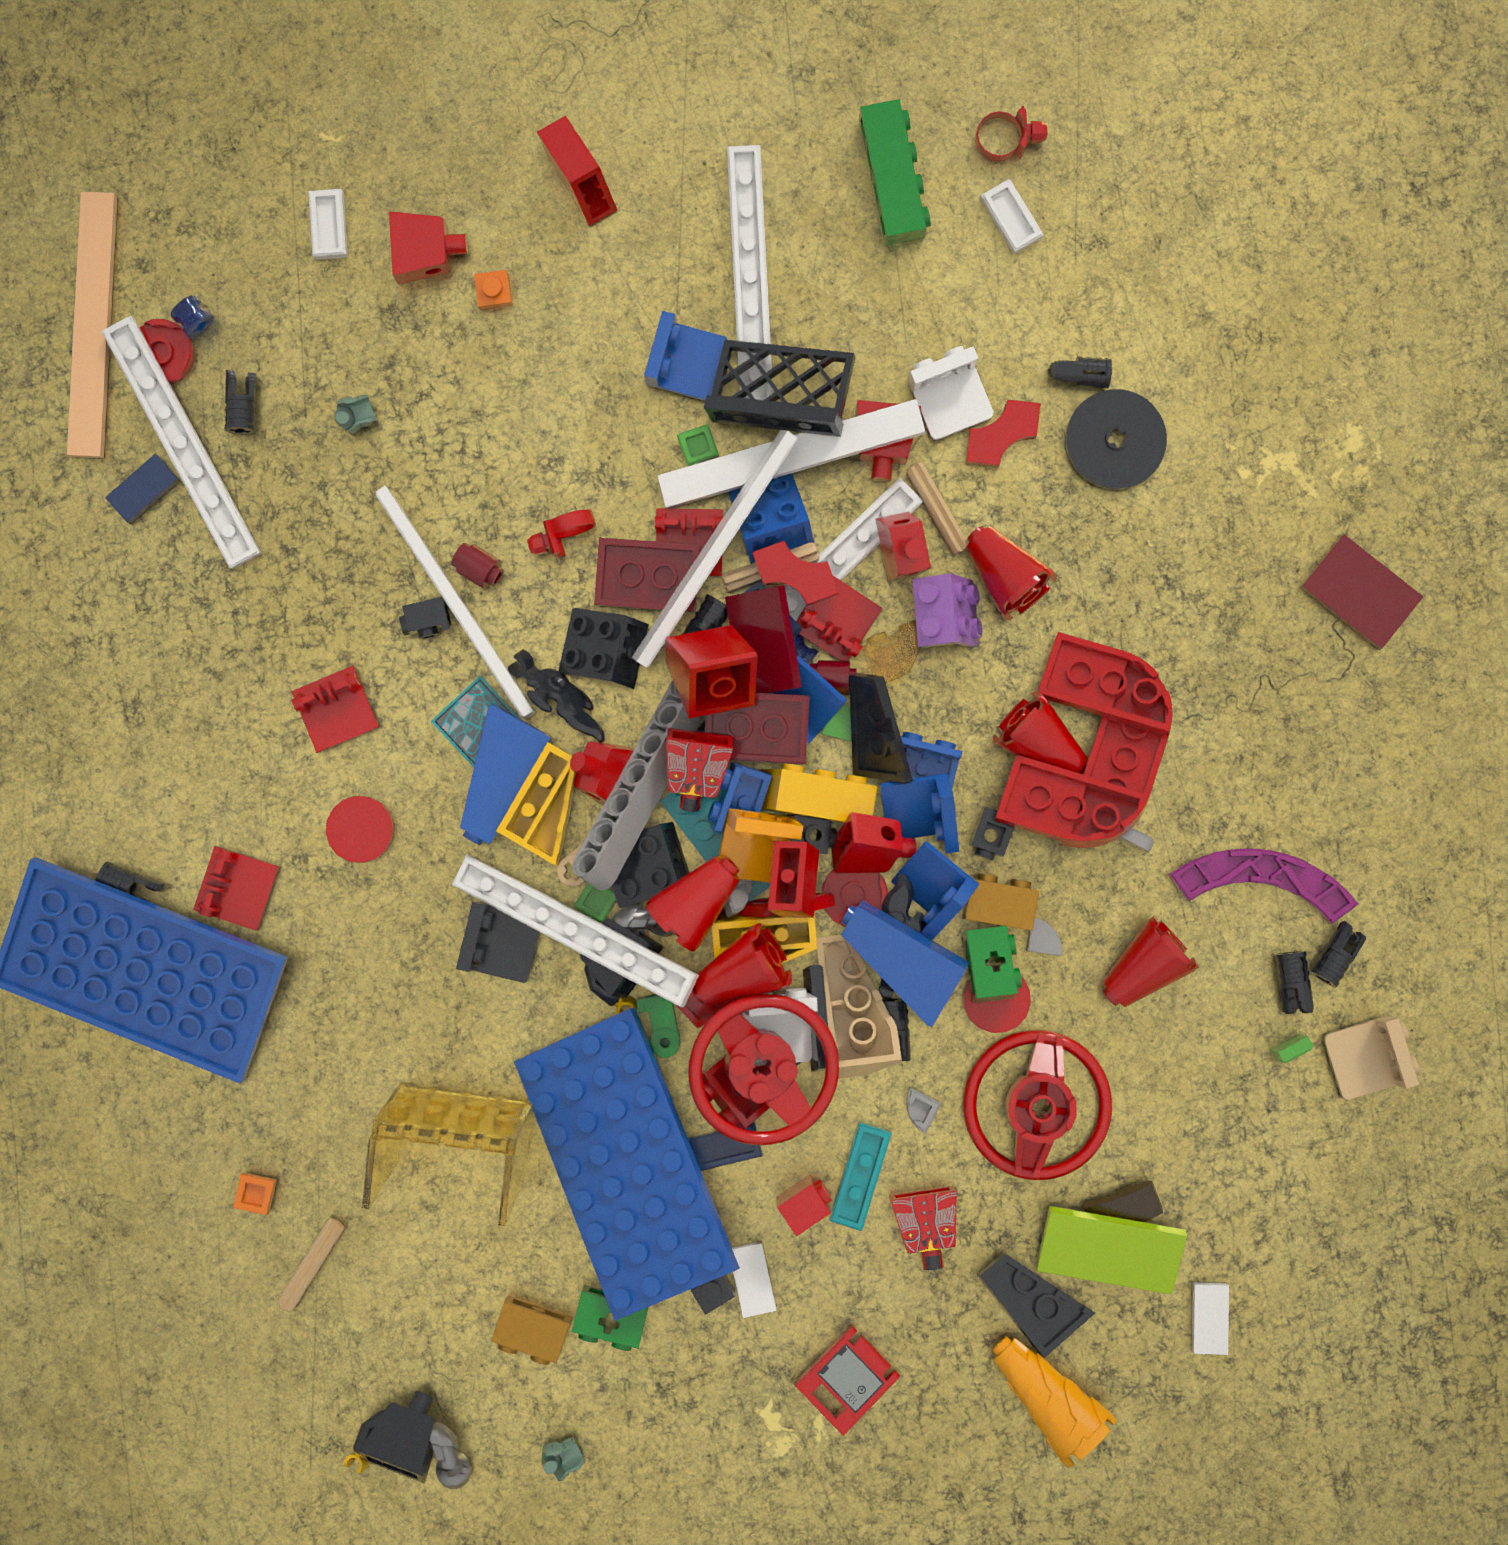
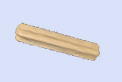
M917 463L907 471L908 477L923 500L926 509L953 555L960 554L966 550L968 545L965 536L924 464Z
M812 542L790 550L803 561L814 563L819 560L818 550ZM756 562L722 575L724 586L728 592L755 584L758 580L762 581Z
M334 1218L327 1220L279 1297L277 1305L281 1309L292 1312L296 1308L345 1229V1226L340 1221Z

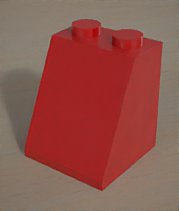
M732 625L666 637V664L688 718L755 705L758 656L756 651Z

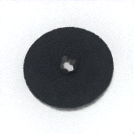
M1110 389L1090 396L1077 407L1069 420L1065 441L1067 454L1073 467L1085 480L1101 488L1121 490L1144 482L1156 471L1166 451L1167 433L1160 413L1146 398L1128 390ZM1112 432H1116L1117 436L1124 437L1118 448L1115 443L1108 442Z

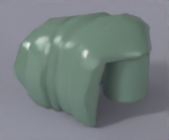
M367 394L356 397L347 396L339 399L335 413V422L348 433L354 434L361 427H368L373 422L378 421Z
M573 1437L563 1440L561 1443L557 1441L543 1446L541 1458L543 1469L548 1474L554 1473L558 1481H563L570 1472H576L586 1462Z

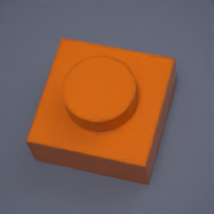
M507 270L474 274L477 302L480 310L513 306Z
M245 1172L242 1173L233 1208L262 1215L269 1214L277 1180Z

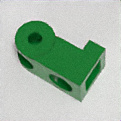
M657 994L638 997L636 1000L638 1012L649 1013L653 1032L650 1039L652 1051L661 1058L673 1056L680 1046V1032L674 1004Z

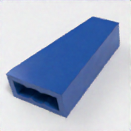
M493 703L489 705L460 825V828L465 830L463 836L478 845H481L483 841L488 844L492 842L497 833V828L547 742L551 739L550 735Z
M864 900L860 902L857 908L851 905L841 921L842 924L846 925L841 936L925 1024L933 1027L965 973L969 962Z

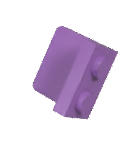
M952 573L912 579L918 647L924 648L954 643L968 647H978L983 629L980 619L977 618L976 608L980 601V594L973 580Z

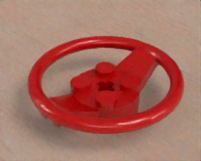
M778 994L746 996L721 1008L707 1021L699 1032L689 1059L688 1077L690 1091L696 1107L703 1118L722 1135L734 1141L750 1145L782 1143L808 1130L828 1108L839 1079L837 1046L830 1029L823 1019L804 1003ZM757 1008L782 1009L797 1015L814 1030L823 1047L826 1070L822 1089L811 1107L795 1081L798 1069L791 1047L776 1032L756 1029L741 1013ZM716 1032L727 1051L724 1071L734 1089L743 1097L751 1099L755 1103L765 1102L788 1124L787 1126L771 1131L746 1130L731 1124L714 1109L704 1089L702 1067L707 1047ZM756 1059L767 1060L763 1070H752L756 1067L754 1065Z
M1022 1031L994 1043L980 1056L973 1066L964 1090V1120L970 1138L978 1151L999 1170L1014 1177L1027 1180L1055 1179L1082 1167L1101 1147L1112 1118L1111 1089L1100 1063L1092 1053L1077 1041L1052 1031ZM1034 1044L1026 1075L1019 1076L1015 1080L1005 1100L1008 1122L1016 1130L1014 1161H1011L1000 1154L985 1137L977 1115V1094L983 1076L996 1059L1016 1047ZM1063 1050L1075 1056L1086 1067L1093 1078L1099 1099L1098 1118L1089 1140L1075 1155L1058 1164L1044 1166L1054 1140L1070 1131L1077 1116L1075 1097H1073L1070 1088L1064 1083ZM1039 1099H1045L1044 1103L1049 1105V1110L1042 1111L1041 1116H1035L1036 1111L1032 1110L1033 1104L1038 1103Z

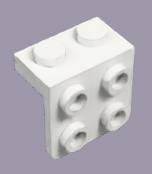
M963 346L953 348L944 354L945 358L935 362L931 358L915 364L913 366L914 370L910 371L908 383L914 398L917 399L918 405L921 406V415L933 440H940L985 422L993 416V409L975 368L979 358L974 346L965 350Z
M804 988L787 989L786 994H779L796 999L815 1012L818 1011L817 997L806 992ZM757 1008L742 1013V1016L756 1029L774 1031L791 1047L796 1063L811 1060V1027L803 1019L791 1012L777 1008ZM760 1058L754 1061L755 1066L767 1063V1060L762 1061Z

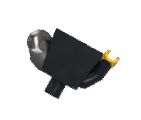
M644 905L627 906L615 913L612 919L607 918L603 921V925L658 954L664 947L636 929H649L653 934L663 937L673 935L670 930L666 933L659 926L647 909L643 908ZM580 954L581 960L585 963L584 971L590 991L609 1006H616L617 1014L624 1011L622 1009L624 1005L636 1008L637 1011L636 1000L628 996L637 983Z
M419 1391L414 1392L408 1408L391 1403L387 1409L378 1411L363 1422L353 1446L355 1452L348 1455L344 1460V1465L347 1468L353 1465L355 1459L358 1460L359 1468L356 1472L357 1474L368 1469L371 1463L425 1484L434 1452L437 1459L436 1475L444 1487L448 1489L461 1488L469 1481L471 1476V1465L468 1458L463 1453L456 1451L459 1450L457 1436L445 1424L438 1423L436 1419L427 1415L433 1398Z

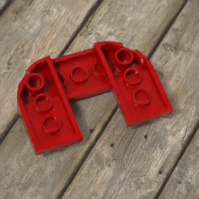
M1058 632L1038 691L1049 701L1103 716L1083 775L1016 755L995 821L1062 841L1061 845L1075 848L1102 846L1117 840L1130 831L1139 821L1148 804L1172 725L1173 710L1169 691L1166 690L1158 677L1157 671L1146 661L1132 653Z

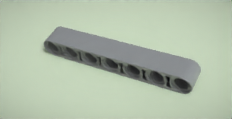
M673 680L573 861L572 869L574 873L596 890L603 891L613 885L668 784L667 729L697 731L704 716L688 718Z

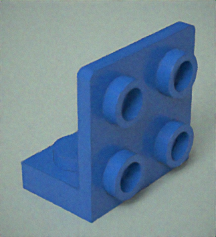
M662 311L644 374L646 385L706 401L707 395L711 396L724 341L727 340V337L678 324L676 314Z
M792 474L771 479L740 527L750 564L756 562L752 552L785 541L789 550L811 542L814 543L810 521ZM742 488L729 492L731 504Z
M797 655L802 687L770 692V694L810 696L809 744L846 703V699Z
M948 773L913 778V781L907 783L893 781L880 785L884 818L895 819L900 822L902 837L917 838L935 835L936 841L943 840L946 854L960 852L954 795Z
M927 841L921 845L892 879L894 885L897 884L900 874H904L909 879L913 889L912 900L927 911L922 919L926 925L920 933L931 940L964 907L979 885L977 881Z

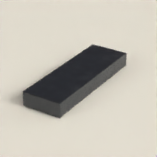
M810 965L803 970L804 989H806V992L817 997L818 1011L816 1013L828 1026L823 967L821 965ZM811 1028V1072L826 1070L823 1047L818 1036Z

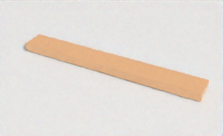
M81 192L67 441V456L72 458L104 459L110 347L101 331L111 326L117 196L115 193Z

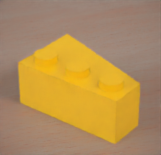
M547 742L496 832L558 866L561 860L575 787L573 782L577 772L570 768L572 756Z
M787 763L783 764V769L760 770L772 775L761 810H772L790 815L832 820L839 823H844L851 812L873 816L878 786L866 784L867 778L847 775L846 780L835 779L836 772L815 769V775L803 773L804 766Z
M739 914L728 918L727 915H722L716 919L712 926L714 958L750 927L758 923L762 924L761 930L768 928L778 940L787 958L782 963L817 949L815 915L814 918L780 917L778 915L761 918L745 917Z

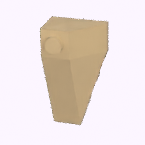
M841 935L816 938L818 962L823 967L828 1028L835 1040L839 1056V1079L869 1075L902 1062L897 1026L882 1001V997L878 989H876L859 953Z

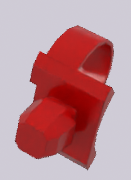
M1024 106L1018 110L1016 117L1008 112H993L985 116L979 123L975 137L976 146L981 155L990 161L1001 162L1010 159L1014 155L1021 159L1028 141H1030V144L1042 143L1047 139V124L1042 121H1031L1030 124H1027V113ZM996 118L1006 119L1015 126L1020 135L1019 144L1016 149L1004 155L992 154L984 149L980 143L978 133L981 126L988 120Z
M592 510L572 511L551 520L543 521L546 534L543 535L540 532L532 535L527 540L529 550L532 554L540 555L549 553L548 549L551 548L552 555L556 558L566 557L561 539L587 532L596 527Z

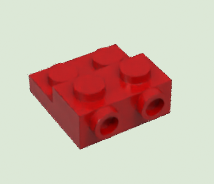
M724 1055L702 1072L704 1089L709 1101L714 1100L722 1110L719 1112V1115L731 1124L745 1129L770 1109V1107L765 1102L755 1103L751 1099L743 1097L734 1089L724 1071L726 1057ZM766 1065L756 1066L752 1070L761 1071Z

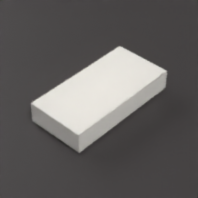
M1010 179L981 195L980 200L1013 255L1043 238L1044 234Z
M343 190L308 191L313 258L315 260L347 258L348 249Z
M762 1241L733 1247L732 1250L740 1267L733 1274L743 1318L777 1311Z
M1192 1282L1191 1351L1194 1354L1228 1355L1229 1285L1227 1283Z

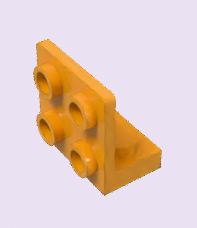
M729 808L724 823L718 857L722 860L726 856L732 860L740 869L737 873L740 879L770 883L774 841L801 840L804 826L792 816Z

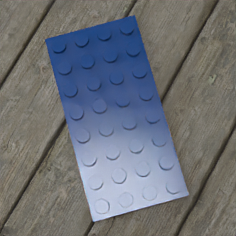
M35 857L29 861L0 949V988L241 1084L248 1073L288 957Z
M636 1008L623 1011L514 1061L614 1321L740 1269Z

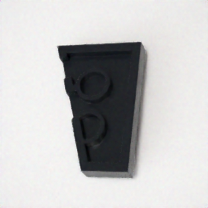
M862 673L849 675L853 775L900 783L913 781L884 676Z
M1000 1254L977 1274L979 1279L1043 1358L1049 1355L1095 1314V1312L1054 1287L1007 1254Z

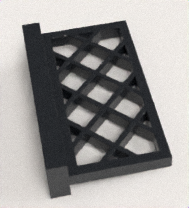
M725 340L711 396L707 395L704 409L711 421L715 423L841 437L844 426L842 415L856 359L855 354ZM732 351L746 352L750 358L735 369L729 363ZM768 355L778 356L782 362L768 372H765L758 363ZM801 358L810 359L814 366L798 376L791 365ZM833 362L845 363L843 372L833 379H830L823 370ZM755 365L762 376L746 386L739 375ZM785 369H788L794 380L778 390L771 379ZM820 372L827 383L810 393L804 382ZM736 379L742 390L733 396H722L723 386ZM766 382L775 392L764 400L755 399L751 394ZM800 386L807 397L796 404L788 403L783 396ZM832 389L837 395L835 408L821 407L816 399Z

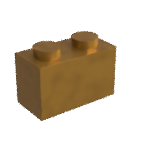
M978 873L977 880H974L979 885L964 905L962 919L1033 931L1039 890L1031 889L1032 882L1011 879V885L997 883V876Z
M508 1295L504 1301L491 1342L498 1344L497 1348L506 1353L517 1354L520 1351L531 1355L530 1359L536 1363L549 1365L550 1362L557 1364L572 1316Z

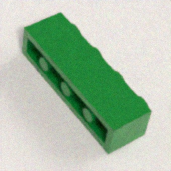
M900 99L861 106L859 122L884 244L889 246L924 239L926 227L931 226L928 207H922L920 195L924 194V186L921 174L915 175L913 163L917 162L915 143L908 141L907 130L911 129L908 110H902Z

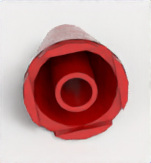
M980 526L967 538L969 543L966 549L996 607L1005 620L1013 619L1010 613L1018 610L1020 614L1027 611L1049 591L1050 588L1046 585L1051 578L1054 582L1057 579V574L1053 569L992 526L986 528Z
M1032 692L1031 694L1035 698L1030 702L1023 698L1012 708L998 726L1003 730L1000 738L995 734L993 737V741L998 747L1015 756L1020 755L1084 774L1087 762L1086 754L1041 692Z
M715 856L651 897L646 903V909L666 933L670 930L678 936L675 940L687 950L694 952L702 944L738 885L740 878L737 873L740 869L728 857L725 856L721 860Z
M1154 915L1148 919L1103 980L1106 988L1102 991L1113 1005L1117 1006L1120 1003L1127 1007L1195 972L1199 968V964L1194 957L1189 959L1184 954L1187 950L1185 945L1162 921L1159 923Z
M761 923L750 927L697 973L699 977L692 991L700 1003L704 1002L708 1006H714L746 996L781 990L790 986L792 983L791 969L785 972L782 962L787 960L786 955L778 940L768 928L761 930Z

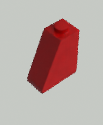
M566 115L537 131L548 158L588 226L617 211L598 163Z

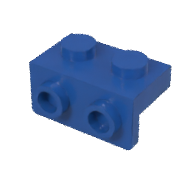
M903 732L901 739L912 778L948 773L951 788H953L958 763L963 751L956 750V744L948 741L936 740L935 744L923 742V736Z
M732 762L730 769H726L720 789L723 790L719 802L713 801L708 814V821H711L710 826L713 831L723 832L729 808L760 812L772 775Z

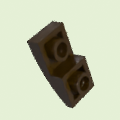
M1152 1180L1119 1187L1117 1195L1086 1201L1084 1206L1085 1212L1139 1222H1146L1163 1213V1208Z

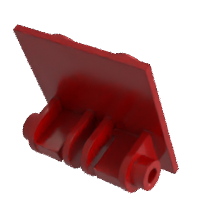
M656 508V541L699 544L701 552L723 519L724 510ZM723 554L709 576H722Z
M833 576L839 595L808 606L806 604L796 622L803 630L799 633L801 636L836 659L849 661L852 656L856 657L862 649L860 643L883 608Z
M354 665L291 691L294 699H291L295 710L301 714L316 753L379 728Z
M214 846L193 910L206 917H216L258 931L279 866Z

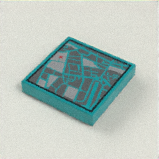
M482 676L474 680L431 720L435 727L473 767L489 705L493 703L520 718Z

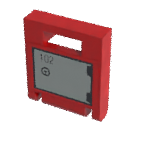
M850 1325L793 1383L842 1436L857 1423L900 1377V1374L895 1369L885 1378L882 1376L891 1365L862 1335L852 1344L849 1342L857 1332L853 1325ZM821 1384L842 1404L834 1415L812 1394Z

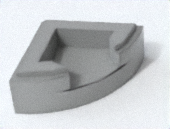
M740 879L724 906L728 918L736 915L746 906L749 895L752 893L751 880Z
M1035 918L1033 931L1029 930L1027 951L1062 956L1060 938L1048 923Z
M910 1087L906 1098L909 1117L915 1126L926 1134L941 1103Z

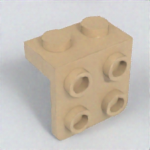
M1383 1016L1328 1033L1324 1036V1045L1342 1098L1350 1100L1393 1086L1408 1089L1420 1085L1417 1075H1420V1068L1414 1055L1409 1053L1406 1043L1410 1040L1409 1033L1405 1024L1400 1022L1399 1018Z

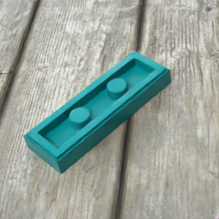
M858 1122L829 1218L830 1222L859 1231L863 1230L891 1138V1131Z

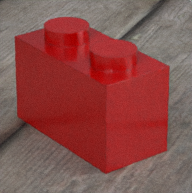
M774 841L768 910L780 917L814 918L819 850L810 843Z
M809 1174L778 1195L776 1203L779 1212L797 1237L831 1214L829 1203L832 1202V1199L821 1179L814 1181Z

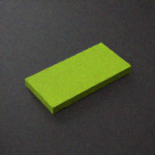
M1050 1206L1036 1268L1038 1272L1172 1295L1187 1233L1185 1229Z

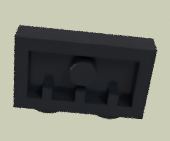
M573 608L559 672L565 675L606 681L623 688L634 689L640 663L634 660L632 656L645 638L649 624L627 615Z
M673 822L659 824L644 829L641 832L617 879L612 885L619 908L650 900L651 897L689 873Z
M472 902L456 969L466 972L476 971L526 983L529 978L540 932L489 904Z

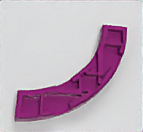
M1249 848L1214 852L1193 859L1167 874L1187 902L1217 887L1233 883L1252 882L1275 886L1300 897L1317 910L1328 924H1333L1359 905L1353 896L1329 874L1324 873L1305 860L1272 850Z

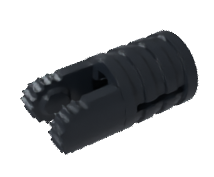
M1077 356L1076 361L1058 360L1054 361V363L1051 362L1047 370H1049L1048 374L1053 379L1074 382V387L1084 386L1108 389L1112 375V359ZM1083 370H1087V371H1103V372H1102V375H1101V374H1085V373H1083Z
M226 370V424L224 425V431L240 435L255 433L256 373L248 372L245 378L246 395L235 394L237 380L235 371Z
M706 594L704 602L701 603L699 610L695 613V617L691 619L683 634L722 627L723 622L726 621L728 616L726 604Z
M109 861L103 864L95 881L133 896L138 884L144 885L147 889L154 892H161L164 884L135 872L131 873V871L122 869L119 866H114ZM142 897L140 898V899L146 900V901H148V902H151L150 900H147V899H145V898H142Z
M1346 921L1340 922L1326 944L1324 951L1321 952L1319 959L1316 960L1314 967L1309 971L1317 979L1334 988L1338 987L1339 981L1344 977V973L1349 969V965L1354 961L1366 940V936L1361 932L1356 931L1354 933L1352 925Z
M1306 951L1275 954L1282 1006L1285 1014H1294L1298 1009L1302 1013H1312L1314 1010Z
M902 998L882 999L897 1026L902 1061H910V1029L908 1028L907 1004Z

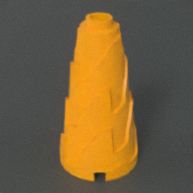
M1005 1336L992 1349L996 1354L993 1361L1008 1380L1006 1383L1028 1409L1033 1421L1046 1436L1045 1440L1067 1468L1074 1466V1462L1070 1458L1071 1455H1075L1081 1461L1111 1431L1105 1424L1106 1421L1111 1425H1115L1117 1419L1109 1410L1104 1408L1093 1397L1090 1398L1074 1382L1062 1376L1039 1353L1035 1354L1018 1338L1014 1337L1010 1340Z

